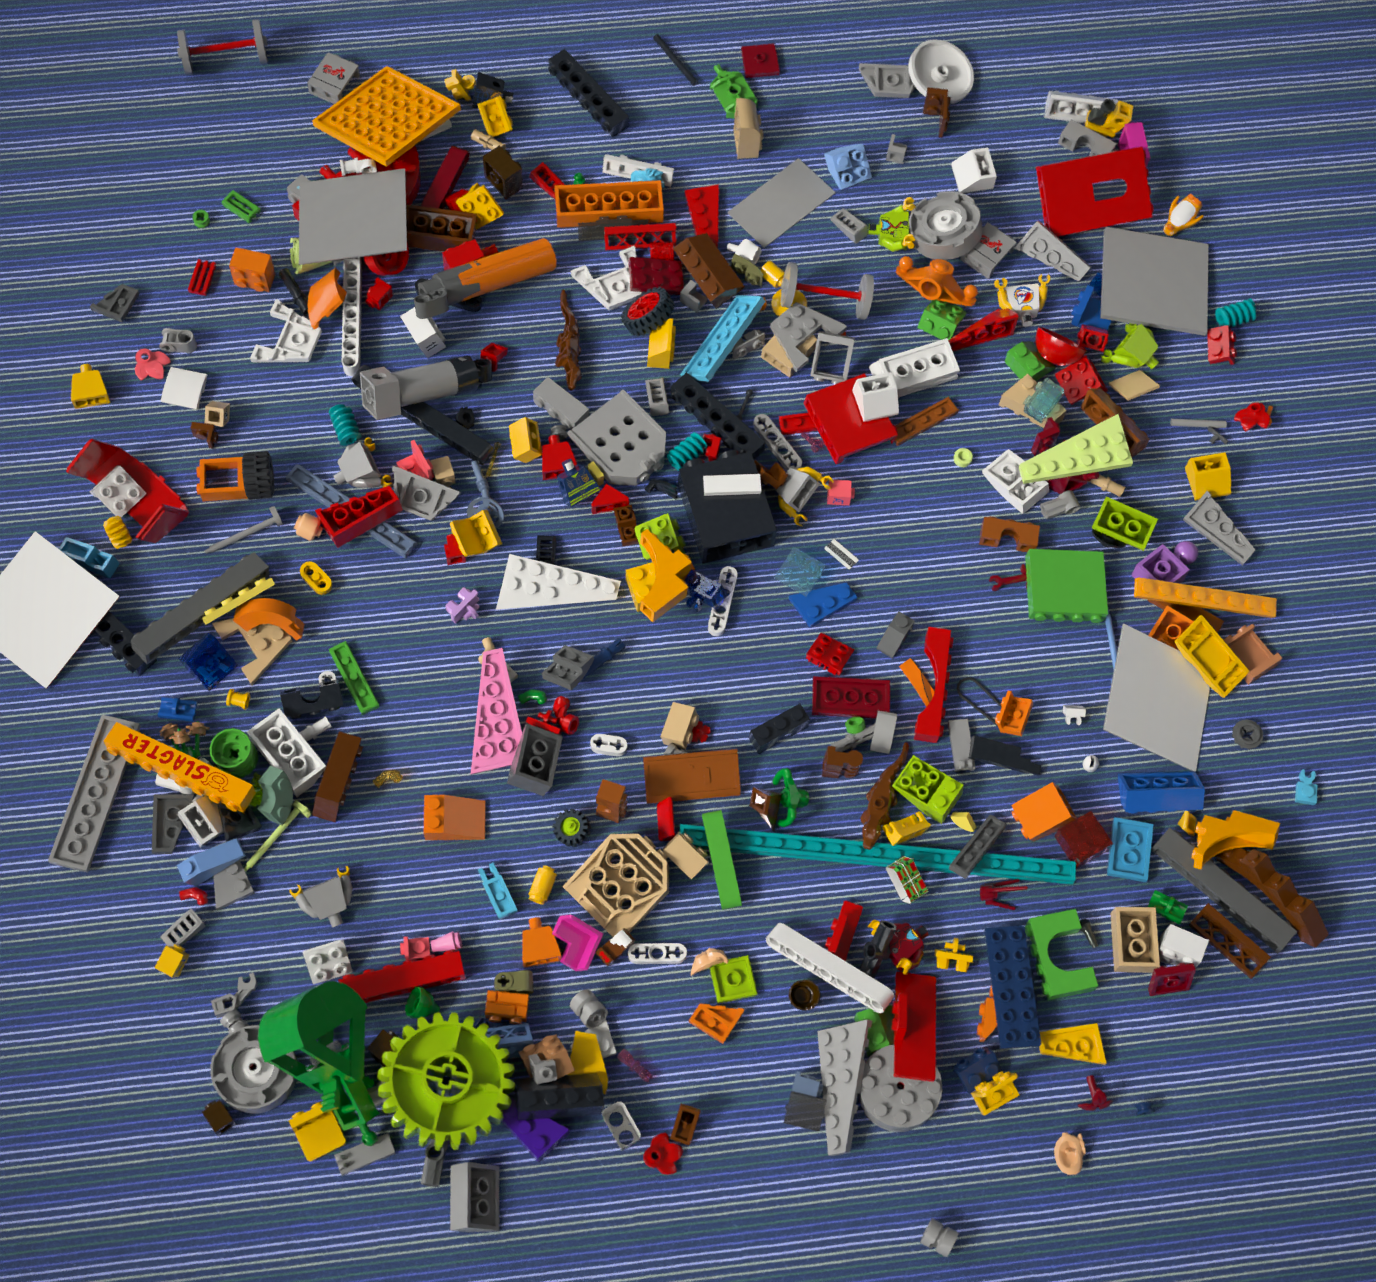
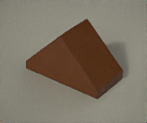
M681 1103L670 1139L690 1146L701 1110Z

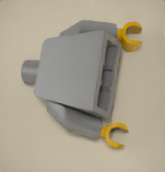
M370 437L365 438L364 443L358 442L348 445L341 458L338 459L337 463L341 471L333 475L339 485L346 481L357 488L380 487L381 485L382 487H392L393 483L385 482L390 481L391 476L384 475L382 479L379 478L381 474L370 453L375 450V443L371 444L372 439Z
M346 866L345 873L339 872V868H337L338 876L305 890L300 885H297L299 888L297 893H293L291 889L289 892L295 898L301 910L312 918L318 917L320 920L328 917L332 927L338 926L343 923L339 912L347 909L346 905L351 901L353 890L348 866Z

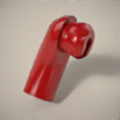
M198 887L179 891L181 901L194 898L197 900L198 905H205L208 902L207 893Z

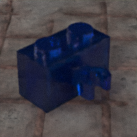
M692 569L684 580L688 586L687 595L691 596L686 604L691 608L694 603H697L694 607L697 612L701 610L702 602L718 610L728 596L722 584Z

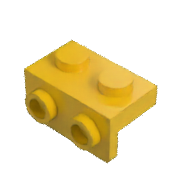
M501 96L477 104L488 135L494 137L512 130L513 122L510 116L507 115L505 110L507 106Z

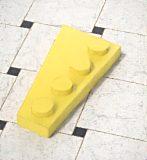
M264 577L255 582L256 587L251 590L247 587L238 592L239 597L234 600L232 597H229L221 602L223 606L217 610L215 607H212L205 611L206 616L202 618L205 625L275 585L272 578L266 580Z

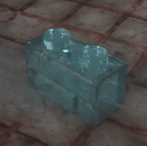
M1045 378L1043 382L1039 381L1034 388L1035 393L1032 396L1028 395L1023 403L1025 405L1024 412L1040 423H1043L1064 394V389L1048 378Z

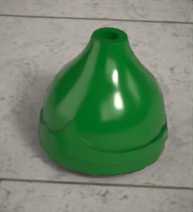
M415 987L412 990L405 1006L406 1015L416 1019L420 1017L426 1018L440 1011V1007L436 1004L433 995L422 987Z

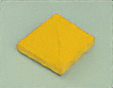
M1185 811L1178 825L1191 837H1194L1197 818L1189 811Z

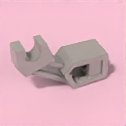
M254 973L249 974L251 980L248 983H244L243 977L238 978V991L234 996L229 993L211 1001L217 1018H221L228 1012L238 1009L250 993L256 990L257 981ZM232 1000V1007L225 1009L224 1003Z

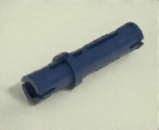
M617 638L606 648L600 649L601 652L594 656V661L583 679L607 660L611 661L615 654L626 648L624 643H621L622 640L620 638Z

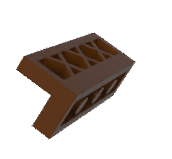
M1209 903L1189 924L1191 928L1203 938L1209 940V943L1250 979L1271 958ZM1200 917H1203L1208 922L1209 929H1202L1196 924ZM1213 932H1220L1224 936V942L1215 941ZM1229 946H1236L1239 949L1240 956L1230 954ZM1244 959H1251L1257 964L1252 972L1245 967Z

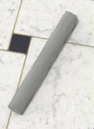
M1171 419L1170 424L1171 426L1184 427L1210 426L1212 428H1226L1227 422Z

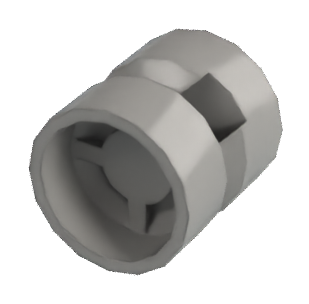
M589 989L577 993L570 1002V1008L589 1029L602 1024L608 1015L607 1009Z
M932 1218L920 1243L928 1248L935 1247L937 1253L947 1257L959 1232L950 1227L943 1228L941 1222Z

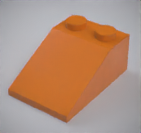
M1167 605L1148 636L1179 650L1174 641L1194 620Z
M424 795L423 833L425 840H485V800L449 795Z

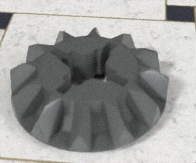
M1241 720L1233 727L1232 737L1241 748L1250 750L1257 748L1261 744L1263 731L1256 722ZM1244 731L1245 733L1252 732L1250 739L1248 737L1242 738Z

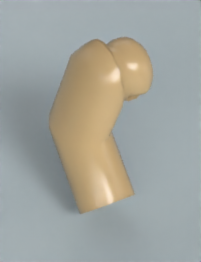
M490 637L482 640L485 648L484 652L495 649ZM483 653L478 658L480 664H482Z

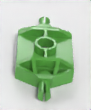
M720 64L714 66L718 76L711 82L710 91L713 89L726 111V118H735L737 98L750 99L757 107L758 100L741 72H726V70L723 71ZM730 90H737L738 93L733 94L730 92Z

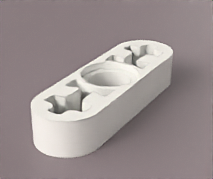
M680 943L633 944L628 950V958L634 964H679L686 959L687 955L685 946ZM635 949H638L639 953H646V949H649V959H645L646 954L639 955V958H635V955H631V953H634ZM654 949H661L663 956L655 959L651 955ZM666 949H669V953H674L675 949H679L683 953L680 954V958H676L675 954H669V959H666Z

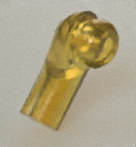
M397 769L385 770L372 782L377 788H380L388 780L399 783L403 776Z

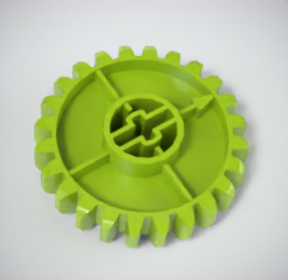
M456 1012L450 1014L448 1021H443L440 1013H434L432 1024H429L424 1017H420L417 1020V1030L408 1025L404 1026L402 1032L404 1040L398 1037L392 1038L390 1045L394 1052L388 1051L383 1053L382 1062L387 1067L378 1070L379 1080L385 1082L379 1086L378 1095L382 1098H388L383 1103V1112H396L392 1117L391 1125L396 1128L405 1124L404 1138L406 1139L413 1137L416 1133L419 1134V1146L424 1147L429 1139H434V1146L438 1151L443 1148L444 1141H449L452 1149L458 1150L461 1138H464L469 1145H474L477 1139L476 1131L483 1136L490 1135V1122L500 1124L503 1120L501 1110L510 1107L511 1099L506 1094L514 1091L515 1083L507 1078L513 1075L514 1066L504 1063L508 1059L510 1052L507 1048L497 1050L501 1039L498 1034L492 1035L489 1038L486 1037L489 1027L487 1024L483 1023L477 1029L473 1028L474 1017L468 1016L463 1023H459ZM444 1076L451 1078L449 1085L442 1084Z

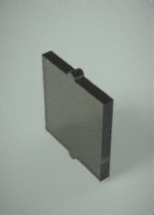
M791 1091L789 1102L785 1106L784 1123L819 1132L822 1119L825 1118L824 1110L827 1100Z

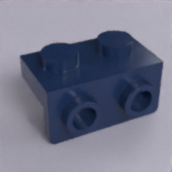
M986 1047L976 1049L974 1054L960 1059L956 1065L952 1066L953 1071L958 1074L966 1092L969 1094L976 1090L975 1086L985 1081L986 1083L991 1081L994 1075L1002 1072L994 1052Z

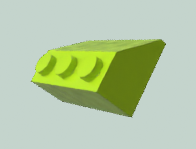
M1106 496L1092 529L1144 551L1158 519Z

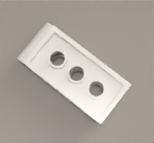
M947 338L879 359V361L869 366L872 376L892 372L897 386L898 397L955 380L960 372Z

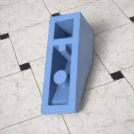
M236 838L197 853L178 864L177 867L184 883L198 886L245 857V853L239 839Z

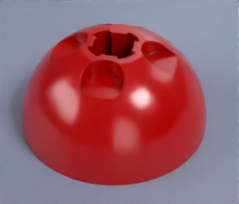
M1038 326L1035 337L1036 347L1040 355L1049 362L1059 366L1070 365L1080 360L1087 350L1074 341L1054 331Z

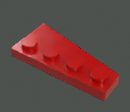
M719 184L685 190L684 195L695 235L707 233L718 248Z

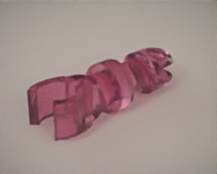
M623 1049L618 1054L617 1058L629 1066L632 1072L635 1071L643 1081L649 1082L648 1078H653L652 1074L640 1065L641 1062L635 1061L627 1050Z

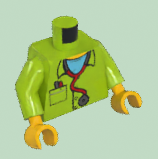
M906 198L904 205L902 204L880 215L879 224H869L868 234L878 235V244L880 246H884L892 252L907 250V247L909 249L914 247L912 241H915V238L909 234V212H907V209L912 211L916 208L913 204V198Z

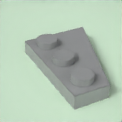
M240 860L214 875L217 911L255 894Z

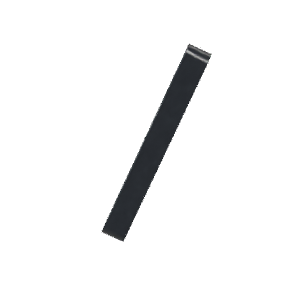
M362 365L351 378L352 382L360 389V372L371 369L366 365ZM425 402L401 407L402 416L471 460H477L480 465H483L494 452L493 446Z

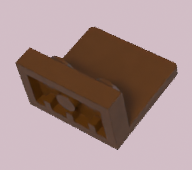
M927 87L923 114L940 115L939 138H942L943 132H947L950 119L948 107H950L951 97H948V89Z

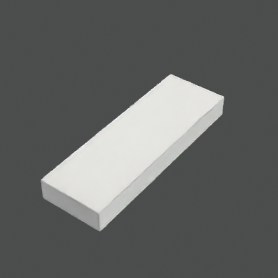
M760 474L703 476L704 496L761 494Z

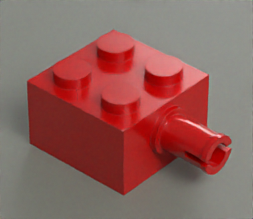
M474 239L466 241L457 247L448 248L442 252L444 271L498 253L495 244L480 249Z

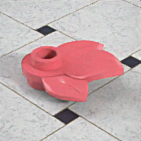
M140 349L135 357L137 362L135 373L141 381L148 375L162 380L164 376L163 366L168 365L171 361L163 352ZM142 355H147L149 358L144 360Z

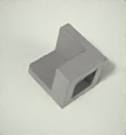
M892 134L886 160L903 164L907 145L894 142L895 134Z
M690 280L680 292V302L698 313L707 302V298L696 291L697 283Z

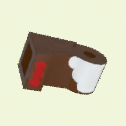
M624 928L595 953L607 966H611L636 940Z

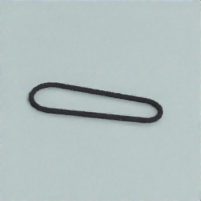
M967 677L961 679L957 684L959 696L998 726L994 719L961 694L960 685L963 681L971 680L1000 707L1001 703L974 678Z

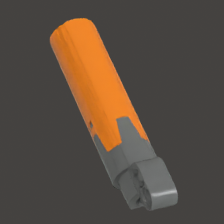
M542 238L434 274L432 279L418 283L419 295L414 298L416 317L427 319L447 312L450 305L554 271L557 259L551 243L547 239Z

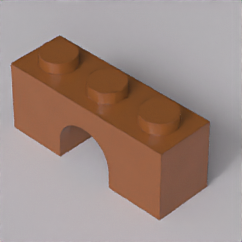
M994 516L984 517L981 524L979 545L998 547L1002 536H1011L1016 541V551L1028 552L1029 549H1036L1038 546L1040 526L1031 522L1020 523L1012 519L1002 520Z
M603 779L596 795V803L598 804L596 816L619 823L620 818L625 817L628 808L626 807L628 803V794L625 793L626 786Z

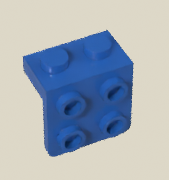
M1087 285L1085 291L1081 290L1077 299L1080 301L1079 305L1075 304L1071 315H1074L1071 324L1081 328L1082 324L1108 330L1112 320L1100 318L1101 301L1091 297L1094 287Z

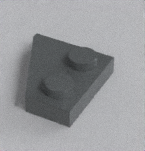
M121 284L113 292L104 295V299L97 304L92 303L90 309L123 322L138 298L139 291Z

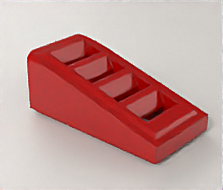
M544 162L538 165L529 175L533 182L554 199L555 192L553 189L555 186L565 185ZM543 172L544 175L539 177L538 175ZM546 177H549L546 182L543 181ZM550 182H555L551 187L548 186Z

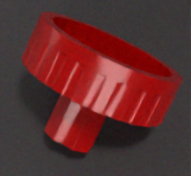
M408 243L407 251L363 256L365 263L377 275L398 274L405 268L408 262Z

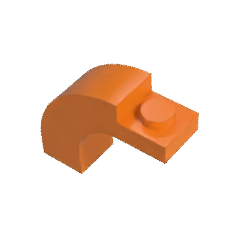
M258 598L244 602L236 607L233 621L247 632L260 624H272L283 629L296 641L302 637L305 626L295 616L297 609L285 602L270 598Z

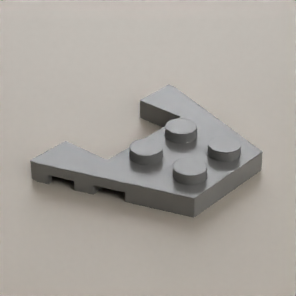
M797 302L770 324L771 330L780 346L782 345L785 350L786 356L793 364L796 372L809 361L797 348L814 333L822 328L827 333L841 335L847 329L845 324Z

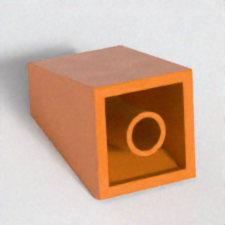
M1053 782L1011 805L1013 808L1011 813L1017 822L1020 821L1023 826L1021 828L1022 834L1026 839L1029 838L1033 842L1078 822L1061 788Z

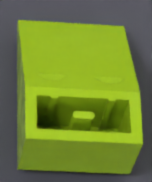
M913 755L892 787L925 815L942 824L962 796L964 785Z

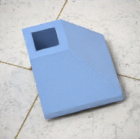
M863 144L839 147L824 153L828 170L839 189H844L872 178Z

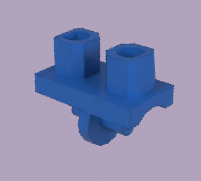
M162 697L158 717L194 722L198 703L196 701L181 700L180 698Z

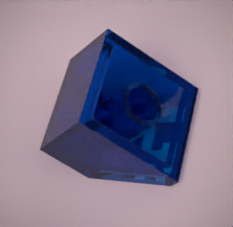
M208 633L178 658L189 673L208 691L214 688L238 666L217 638Z

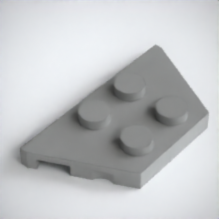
M859 63V71L874 97L909 98L915 89L909 74V66Z
M397 466L392 467L395 482L394 491L399 498L402 509L432 521L461 494L460 491Z

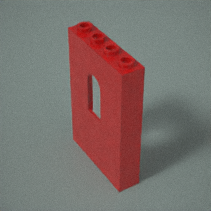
M1143 146L1036 166L1044 226L1056 236H1062L1151 218L1154 209L1153 204L1150 202L1151 188L1147 181L1149 172L1147 167H1145L1146 152ZM1114 179H1122L1126 182L1127 190L1124 195L1095 201L1092 184Z

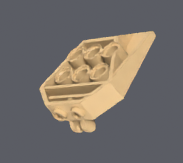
M610 834L564 884L563 888L612 937L624 928L630 933L669 893V864L666 861L668 857L660 849L656 851V846L646 835L642 838L639 834ZM615 855L621 857L618 864L611 863V859ZM628 869L635 871L632 878L625 877V872ZM596 873H603L604 876L601 881H594ZM642 883L649 884L646 892L639 891V886ZM616 886L618 889L617 893L612 896L608 895V889ZM630 900L632 902L631 907L627 910L622 909V903Z

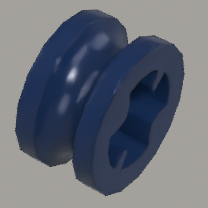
M1146 1101L1135 1104L1134 1107L1138 1109L1136 1115L1142 1116L1154 1113L1155 1109L1151 1107L1153 1102Z

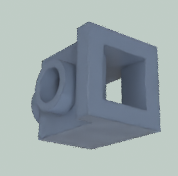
M797 1071L790 1095L814 1102L816 1096H821L823 1085L816 1081V1078L813 1076L804 1075V1077H801V1072Z

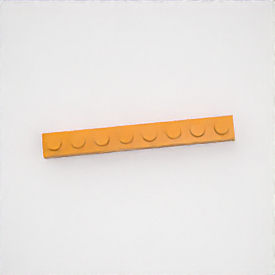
M1140 577L1135 579V598L1267 618L1276 617L1277 598Z

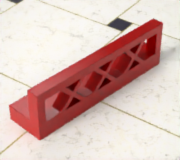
M676 223L604 227L605 251L624 250L632 246L635 249L650 248V244L642 240L646 234H652L656 238L654 243L657 240L662 243L663 241L660 237L663 233L672 232V242L675 247ZM628 235H634L639 239L634 245H629L625 241ZM608 236H616L621 241L617 246H609Z

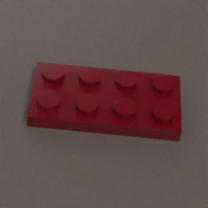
M813 676L812 715L877 718L878 711L890 713V680Z

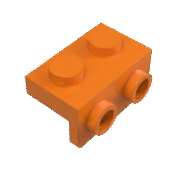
M1008 690L1006 697L1002 698V708L1000 713H997L995 722L1000 732L1022 736L1033 707V701L1031 699L1014 697L1012 691Z

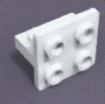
M342 939L303 951L313 984L352 973L346 946Z

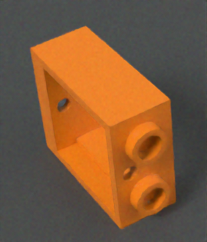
M243 457L200 459V466L196 468L197 478H200V483H197L196 489L202 501L248 499L243 483ZM238 468V487L206 488V470Z

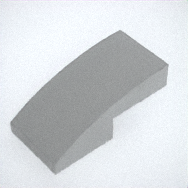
M878 711L870 747L871 751L890 753L897 714Z

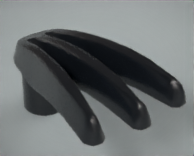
M653 479L644 488L648 493L655 488L673 499H677V487L666 481Z

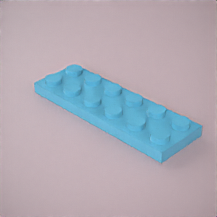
M736 295L680 375L683 376L687 372L696 381L709 382L717 369L723 364L727 355L732 351L734 345L742 337L746 328L751 324L756 314L761 310V307L766 302L763 297Z

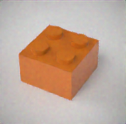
M235 247L229 264L234 285L241 288H252L259 292H269L275 277L271 255Z

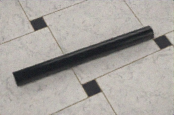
M656 34L653 37L655 42L693 86L697 85L698 80L659 34Z

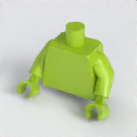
M1126 324L1125 331L1128 334L1114 350L1115 354L1112 355V352L1107 349L1104 351L1105 356H1101V361L1105 364L1110 363L1112 360L1114 363L1133 368L1146 364L1150 369H1153L1159 363L1153 356L1154 352L1158 349L1153 332L1142 324Z

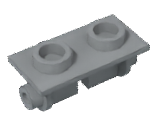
M754 329L743 336L746 341L740 338L732 349L733 360L744 357L754 349L761 348L765 344V333L761 334L759 329Z

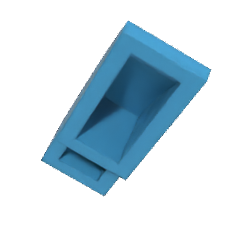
M68 537L64 539L59 547L60 551L81 567L107 578H111L120 564L113 555L99 551L95 546Z

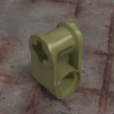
M532 971L501 972L495 977V991L529 995L534 992ZM501 981H505V987H502Z

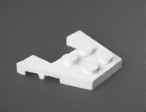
M634 246L620 251V257L626 266L622 269L593 279L586 265L571 270V276L608 310L627 304L631 300H635L636 296H641V292L630 291L629 257H636Z
M276 299L270 315L271 317L285 320V326L274 349L256 344L250 357L251 362H309L322 333L321 328H312L310 320L304 316L301 317L293 309H289Z

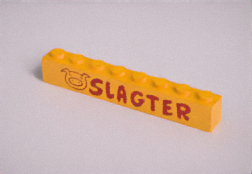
M118 722L115 723L104 739L107 751L114 756L120 755L131 764L137 763L148 772H151V770L157 772L163 779L168 780L170 778L180 787L185 788L187 786L194 793L200 796L204 794L215 803L219 804L221 802L232 811L236 812L238 810L244 813L256 794L252 784Z

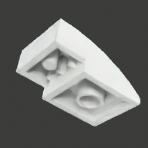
M1008 449L982 470V473L1011 505L1024 514L1049 493V483L1047 481L1023 484L1019 465L1025 461Z

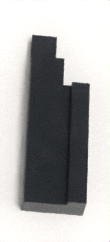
M975 735L971 738L969 759L1022 773L1040 775L1042 765L1031 763L1030 759L1020 757L1021 747Z

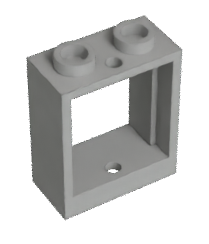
M819 331L810 376L814 377L816 381L832 380L831 383L833 384L847 380L855 338ZM822 341L848 346L843 375L816 370Z

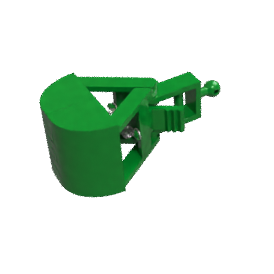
M328 981L270 1008L263 1015L258 1030L259 1047L264 1062H269L323 1094L321 1097L323 1100L321 1102V1111L326 1113L334 1111L343 1131L359 1126L363 1134L362 1142L364 1145L373 1146L377 1142L378 1137L374 1131L369 1129L367 1122L379 1115V1112L367 1091L368 1088L373 1087L374 1081L369 1079V1076L365 1077L364 1075L365 1012L368 1007L363 999L348 985L337 981ZM350 1019L349 1043L347 1042L336 1049L337 1047L335 1046H337L338 1041L333 1042L334 1028ZM300 1049L310 1055V1061L314 1058L317 1061H315V1065L312 1063L313 1065L306 1067L286 1054ZM341 1084H343V1086H344V1088H345V1090H346V1092H347V1094H348V1096H349V1098H350V1100H351L352 1103H350V1101H349V1099H348V1097H347V1095H346V1093H345V1091H344V1089H343V1087H342Z

